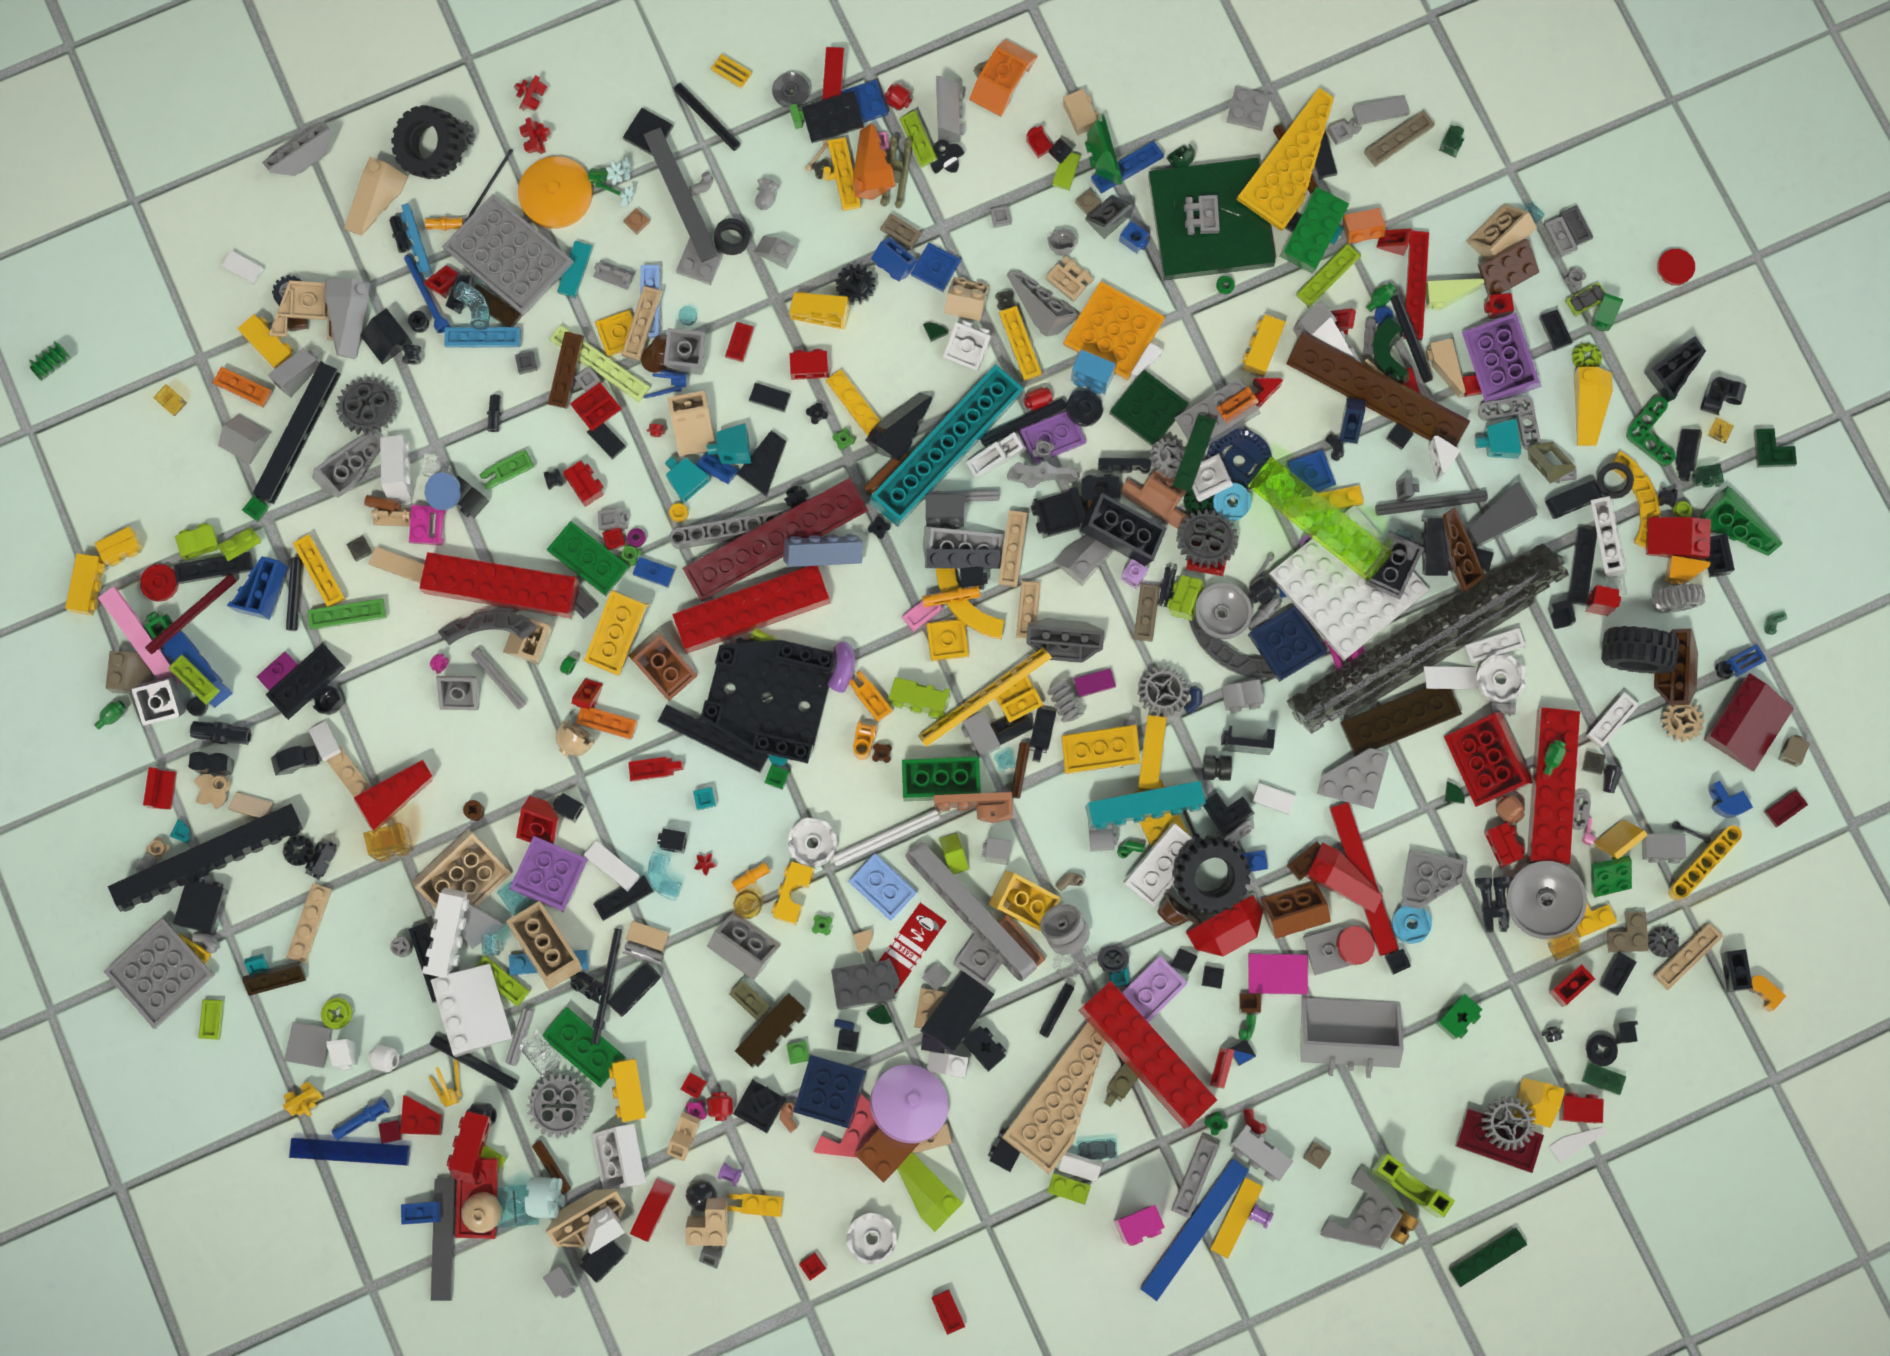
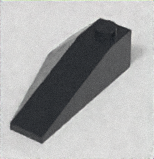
M923 393L917 394L877 424L869 432L865 441L878 454L900 461L913 442L911 437L914 432L918 431L919 426L917 424L925 416L933 398Z

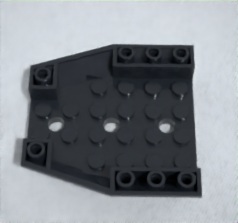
M784 640L719 645L708 699L704 702L700 719L752 751L808 764L821 723L829 691L828 682L833 674L836 653ZM727 685L735 686L736 689L733 694L725 693ZM769 693L773 696L770 703L762 701L764 694ZM803 702H807L810 705L809 710L806 712L799 710V705Z

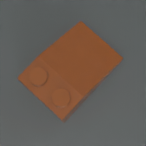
M655 631L628 655L668 701L697 677L695 672L658 631Z
M878 1128L857 1150L855 1156L884 1183L919 1143L896 1141Z

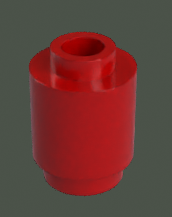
M1041 387L1026 393L1023 401L1027 409L1030 408L1031 411L1048 405L1049 402L1053 401L1048 387Z

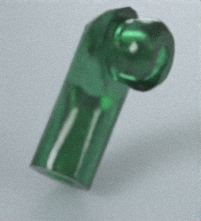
M1785 611L1767 617L1764 625L1766 634L1774 635L1777 633V624L1787 620Z

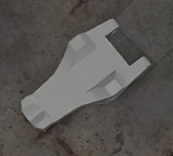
M1017 462L1013 466V470L1007 473L1008 480L1024 483L1027 488H1035L1040 482L1048 480L1066 479L1069 483H1074L1080 477L1078 468L1075 471H1072L1070 467L1056 468L1047 462H1041L1035 467Z

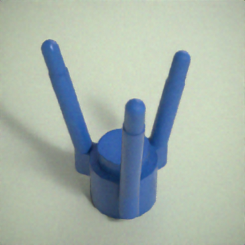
M666 369L659 373H653V377L670 378L671 386L675 387L644 395V398L675 391L682 392V387H686V373Z

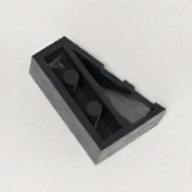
M1696 336L1686 340L1644 374L1667 402H1670L1676 398L1681 387L1686 383L1687 378L1696 368L1706 350Z
M1421 516V521L1424 522L1422 539H1424L1423 545H1425L1422 552V574L1425 576H1448L1450 564L1443 516Z

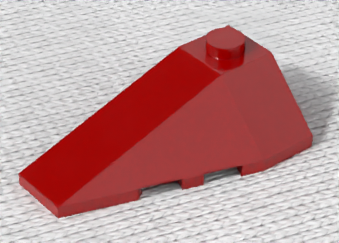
M1323 842L1321 843L1305 877L1360 907L1375 913L1383 895L1340 851Z

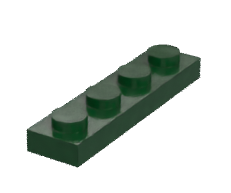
M1514 1228L1450 1268L1449 1272L1458 1286L1462 1287L1527 1246V1243L1519 1230Z

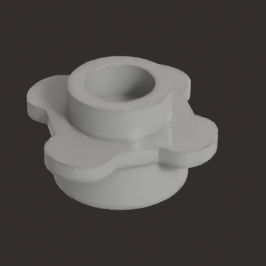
M1570 268L1569 275L1564 281L1566 284H1571L1576 289H1580L1586 274L1579 269Z
M1040 439L1036 442L1037 446L1033 450V456L1042 457L1047 461L1051 458L1050 453L1054 450V445Z

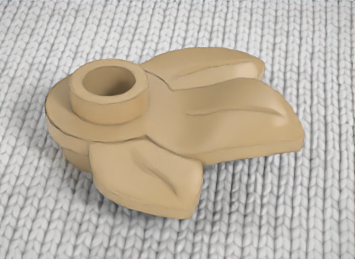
M203 774L194 780V783L201 788L196 800L198 804L206 805L212 803L214 808L218 809L225 803L226 792L230 788V781L226 776L217 775L214 777L210 774ZM219 782L224 783L222 788H218Z

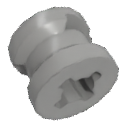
M397 937L391 942L390 949L394 955L405 958L411 954L413 945L408 939Z

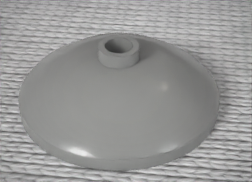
M1216 583L1208 586L1199 595L1195 604V616L1199 626L1210 636L1218 639H1231L1239 636L1248 627L1252 618V606L1249 598L1240 588L1228 583ZM1218 612H1222L1224 617H1219Z

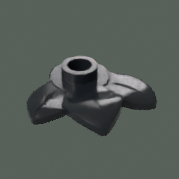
M946 140L937 141L933 149L938 160L930 163L932 171L937 174L944 168L948 172L956 173L959 168L958 158L965 154L964 150L956 143L949 144ZM945 147V151L941 153L940 148Z

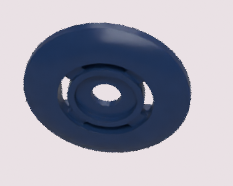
M1235 429L1209 446L1206 460L1219 454L1232 483L1242 485L1248 492L1260 487L1271 472L1272 454L1270 448L1261 436L1250 430ZM1233 445V448L1229 449L1225 454V457L1222 458L1221 455L1223 451L1227 447ZM1236 456H1242L1245 463L1243 466H1236L1233 459ZM1254 464H1257V468L1253 472V474L1249 477H1246L1245 475L1250 473Z

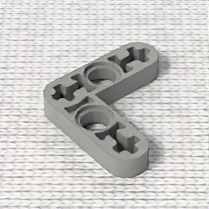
M1529 397L1489 401L1479 407L1478 416L1484 421L1517 417L1521 443L1525 450L1528 451L1527 448L1531 446L1530 443H1527L1530 432H1532L1531 440L1535 441L1534 444H1540L1534 405ZM1522 402L1528 405L1526 410L1523 407H1517L1516 412H1514L1515 407L1520 406ZM1507 404L1510 407V412L1503 413L1500 406ZM1495 406H1497L1496 411H1491L1489 415H1487L1485 412H1482L1484 411L1485 407H1487L1488 410H1494ZM1523 420H1530L1533 426L1531 428H1525L1523 426Z

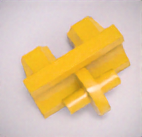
M307 1081L300 1087L303 1092L302 1094L297 1096L292 1091L284 1095L285 1104H283V1107L291 1116L295 1114L300 1116L303 1113L308 1117L311 1116V1109L316 1106L317 1101L323 1098L322 1094Z

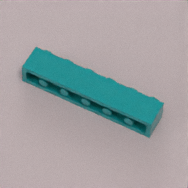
M1201 781L1088 802L1085 809L1090 829L1103 830L1108 828L1107 825L1115 824V827L1126 825L1128 821H1133L1134 823L1143 822L1148 817L1160 819L1164 817V814L1171 813V816L1180 815L1184 810L1196 812L1201 810L1206 801Z

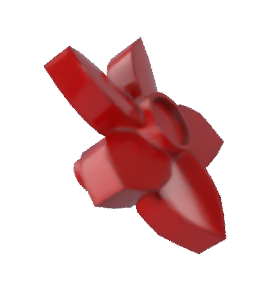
M712 853L707 854L705 858L697 855V860L700 863L694 867L695 870L702 869L703 873L707 876L709 868L717 867L715 863L710 862L712 860Z

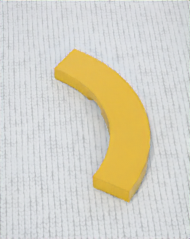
M1619 450L1613 462L1623 463L1632 471L1634 477L1632 491L1639 507L1640 523L1633 543L1646 550L1647 518L1660 517L1658 497L1649 477L1645 475L1633 459ZM1617 469L1613 470L1627 482L1624 472Z
M936 568V578L940 593L959 588L955 568ZM964 600L962 603L958 601L946 604L955 617L967 627L969 626L982 635L1002 640L1003 619H998L981 612L968 600Z

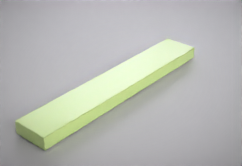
M560 324L549 340L561 348L565 331L572 332ZM583 341L579 361L587 367L590 366L595 373L640 403L644 395L650 390V386Z

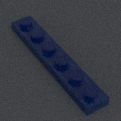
M291 1138L289 1158L408 1166L410 1146Z

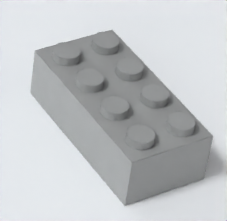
M1240 378L1175 417L1176 422L1188 441L1198 414L1217 420L1208 446L1261 414L1255 404L1226 423L1216 407L1245 388Z

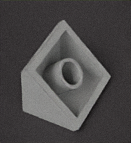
M238 414L223 424L218 446L251 464L271 433Z
M476 676L436 677L440 710H478L480 681Z

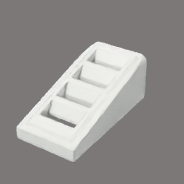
M1149 343L1131 372V380L1137 379L1144 370H1147L1158 360L1163 350Z

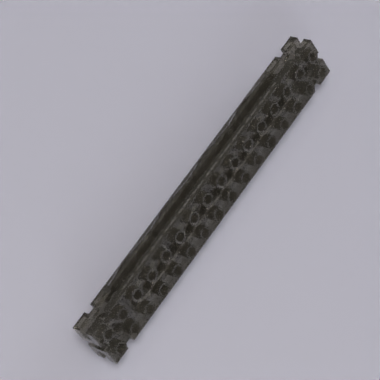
M1543 543L1535 546L1528 556H1519L1516 560L1503 566L1497 572L1488 575L1484 580L1475 584L1467 591L1454 596L1453 599L1445 604L1438 606L1432 612L1423 615L1419 620L1407 625L1404 629L1391 635L1383 642L1376 644L1372 649L1358 655L1357 658L1342 665L1341 668L1333 673L1327 674L1320 681L1311 684L1304 694H1295L1287 700L1288 706L1293 710L1292 715L1294 719L1303 724L1304 728L1313 734L1324 727L1323 723L1328 720L1332 722L1339 717L1341 721L1350 718L1424 672V666H1434L1465 645L1473 642L1534 604L1537 595L1549 588L1550 583L1553 581L1557 583L1569 575L1568 570L1562 566L1565 563L1563 557L1555 551L1552 552Z

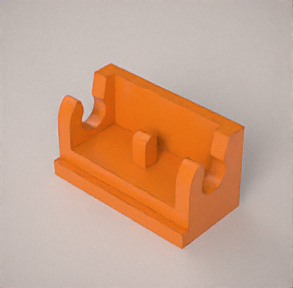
M1247 386L1216 408L1225 422L1228 423L1257 404L1258 400L1249 386Z

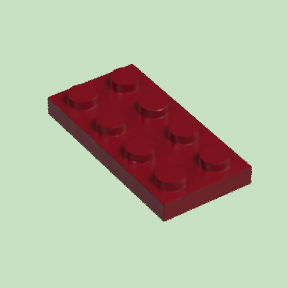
M1471 1109L1466 1110L1455 1147L1533 1173L1543 1141V1134L1534 1132V1136L1527 1135L1530 1142L1527 1143L1522 1140L1524 1147L1520 1148L1517 1144V1150H1512L1511 1145L1509 1150H1504V1144L1501 1148H1497L1498 1141L1491 1144L1490 1140L1493 1137H1485V1134L1489 1132L1488 1129L1482 1130L1483 1126H1487V1122H1481V1119L1488 1118V1116ZM1494 1118V1123L1500 1121V1119ZM1505 1122V1123L1500 1124V1126L1505 1125V1126H1509V1127L1511 1128L1510 1125H1513V1124L1508 1123V1122ZM1516 1127L1515 1139L1522 1133L1523 1127ZM1495 1129L1502 1138L1509 1140L1503 1129Z

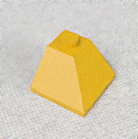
M1522 1078L1517 1098L1521 1099L1520 1106L1523 1103L1528 1104L1525 1108L1526 1111L1529 1109L1533 1110L1528 1115L1529 1117L1535 1116L1536 1119L1530 1122L1551 1128L1560 1109L1565 1089L1548 1083ZM1513 1109L1512 1115L1516 1118H1522L1521 1114L1516 1109Z

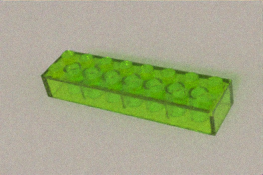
M1272 456L1248 485L1251 490L1368 582L1393 553L1392 550Z

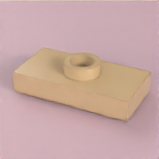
M943 1125L930 1139L920 1142L913 1150V1153L952 1144L948 1125Z

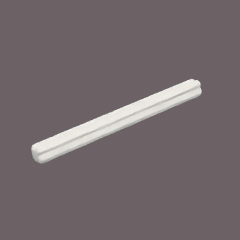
M934 809L834 855L832 859L836 866L841 865L939 820L940 815Z

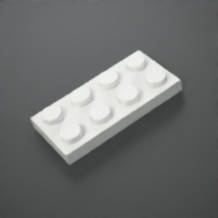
M1173 822L1123 882L1154 907L1164 896V893L1174 884L1175 878L1172 876V870L1176 869L1173 864L1175 859L1179 860L1180 858L1178 855L1179 851H1185L1187 849L1185 845L1189 842L1193 844L1195 840Z

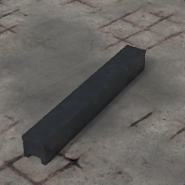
M320 361L253 491V494L258 499L275 504L341 376L336 368L325 364L323 361Z

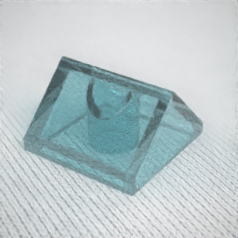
M527 1185L498 1188L497 1200L502 1206V1218L499 1222V1228L539 1224V1218L528 1216L525 1210V1196H529V1190H526Z

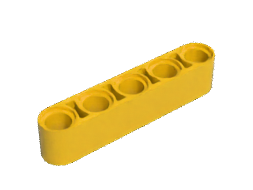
M1734 825L1723 829L1670 885L1668 889L1670 898L1676 901L1686 898L1742 838L1741 829ZM1728 831L1733 832L1734 840L1728 838ZM1715 845L1721 847V854L1716 853L1714 850ZM1702 858L1708 861V868L1702 865ZM1689 872H1692V873L1695 874V876H1696L1695 882H1693V881H1691V880L1689 879V877H1688ZM1676 886L1682 888V896L1676 893Z

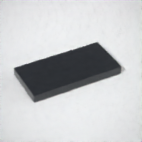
M322 643L265 695L284 717L289 720L346 667Z
M962 972L920 1031L953 1054L990 1002L994 993L965 972Z

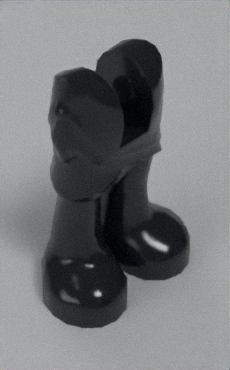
M1512 877L1493 878L1496 899L1495 907L1492 906V878H1475V885L1480 889L1483 900V907L1481 909L1485 932H1493V918L1498 917L1499 931L1507 932L1509 916L1506 910L1505 889L1511 884Z

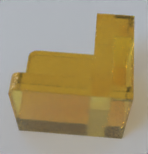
M167 384L153 397L173 416H176L187 404Z

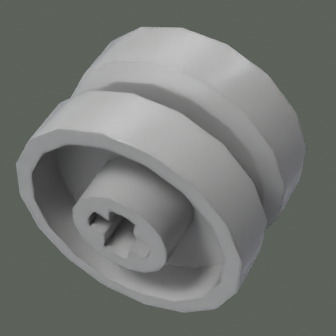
M1060 904L1054 906L1041 919V932L1052 950L1058 954L1069 955L1083 948L1089 939V927L1080 911L1073 905Z

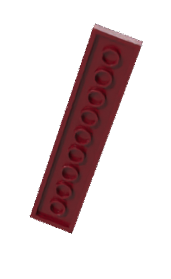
M849 477L684 566L682 569L700 601H703L781 559L784 554V539H790L792 536L809 538L811 535H817L821 537L866 513L868 509Z

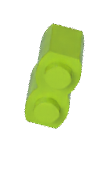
M208 523L200 524L191 531L189 529L182 530L175 536L180 556L183 560L193 559L202 554L219 550V541L215 528L211 524L208 525Z

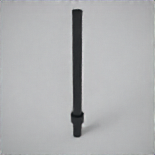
M614 929L603 982L606 985L607 992L600 997L597 1016L592 1026L594 1031L591 1044L599 1045L601 1031L604 1030L605 1026L604 1017L622 933L621 929Z

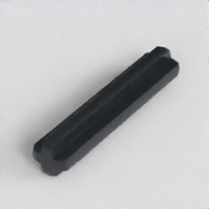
M1068 983L1064 985L1039 1031L1040 1035L1046 1038L1049 1037L1074 991L1072 985Z

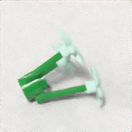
M624 156V161H621V163L615 164L614 161H611V167L591 168L589 170L588 179L591 183H595V187L603 188L619 195L622 198L620 206H623V208H626L628 203H632L630 197L635 194L632 191V185L629 188L625 187V192H620L603 184V182L612 179L613 185L617 181L621 183L622 178L620 175L624 174V180H630V161L627 160V157Z

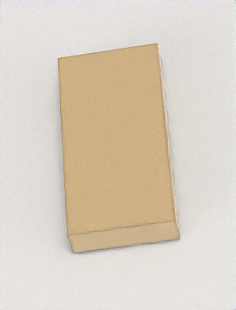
M632 921L626 940L663 952L669 933Z

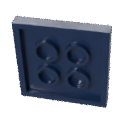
M1296 606L1291 607L1248 634L1279 682L1327 653Z
M810 1055L793 1112L850 1129L867 1071Z

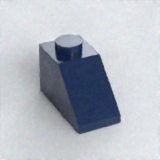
M1346 399L1339 441L1358 444L1365 414V400Z

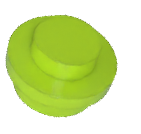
M1679 501L1672 509L1673 515L1675 517H1690L1692 507L1688 502Z

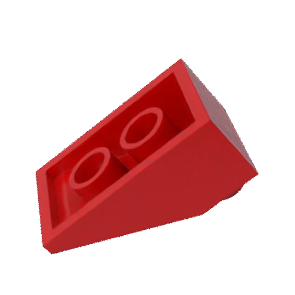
M1648 517L1646 555L1670 558L1673 555L1701 561L1710 557L1711 520L1694 517Z

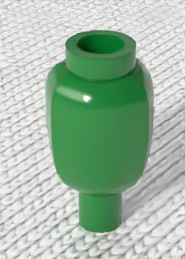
M1390 282L1387 285H1381L1372 294L1371 302L1366 306L1367 310L1372 312L1376 307L1385 306L1391 301L1390 297L1395 295L1394 293L1397 289Z
M120 700L107 704L101 710L99 720L94 724L95 727L100 730L104 725H112L124 715V710L127 708L126 705Z
M1554 740V743L1548 746L1544 757L1546 767L1543 773L1551 776L1553 769L1561 764L1566 753L1565 743Z

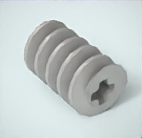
M1068 679L1054 684L1047 692L1048 695H1053L1051 701L1057 702L1054 707L1055 709H1060L1058 715H1064L1061 718L1062 722L1076 720L1085 714L1078 713L1082 708L1081 706L1075 707L1078 699H1071L1075 693H1068L1071 685H1064Z

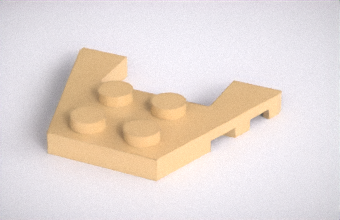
M289 280L269 336L287 337V318L326 320L327 340H333V328L331 321L328 319L329 310L324 301L325 283Z

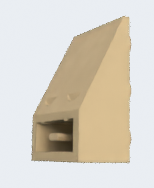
M705 391L668 397L679 457L707 452L706 444L715 443Z

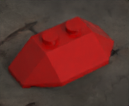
M1252 895L1242 900L1239 904L1233 905L1232 909L1224 910L1223 913L1208 919L1186 932L1195 950L1224 957L1258 937L1263 910L1255 896Z

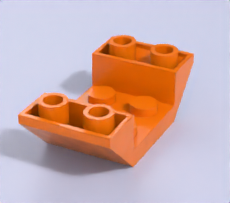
M1005 39L995 48L979 74L969 100L1002 117L1010 103V96L1024 73L1030 71L1038 56Z

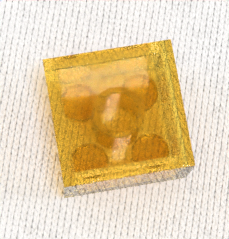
M402 823L363 833L368 855L376 861L385 862L395 855H398V857L407 856L410 851L414 850L409 828Z

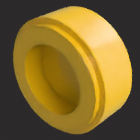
M675 503L669 509V515L674 522L681 523L688 518V509L682 503Z

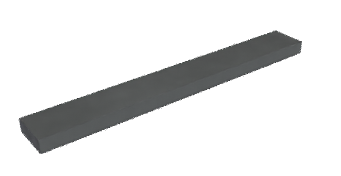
M661 128L643 134L701 263L719 256Z

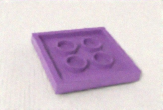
M533 836L509 890L564 912L587 862V858Z

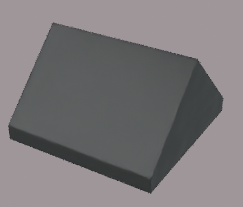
M1111 195L1089 214L1085 220L1103 239H1106L1131 216L1133 206L1131 203Z

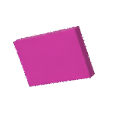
M1248 954V994L1307 995L1308 955Z

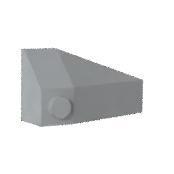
M1013 271L1007 273L1013 288L1041 334L1046 337L1058 335L1078 319L1079 314L1063 300L1059 302L1054 299L1052 292L1040 289L1038 283L1023 272Z
M1322 301L1308 312L1293 329L1298 338H1300L1302 332H1305L1361 362L1354 349L1346 344L1344 332L1338 330L1334 323L1337 321Z
M368 431L366 436L362 435L315 467L312 475L313 480L324 492L337 498L341 497L356 485L380 451L381 436L376 431L374 435L371 431Z
M924 526V557L925 549H1000V553L1002 552L1003 534Z
M1087 535L1066 547L1054 560V563L1083 586L1114 550Z

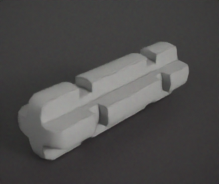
M1367 319L1365 322L1363 354L1368 356L1373 355V340L1376 320Z

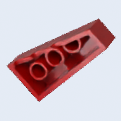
M421 760L355 796L354 802L373 835L392 819L399 810L404 808L412 798L433 781V776L425 762Z

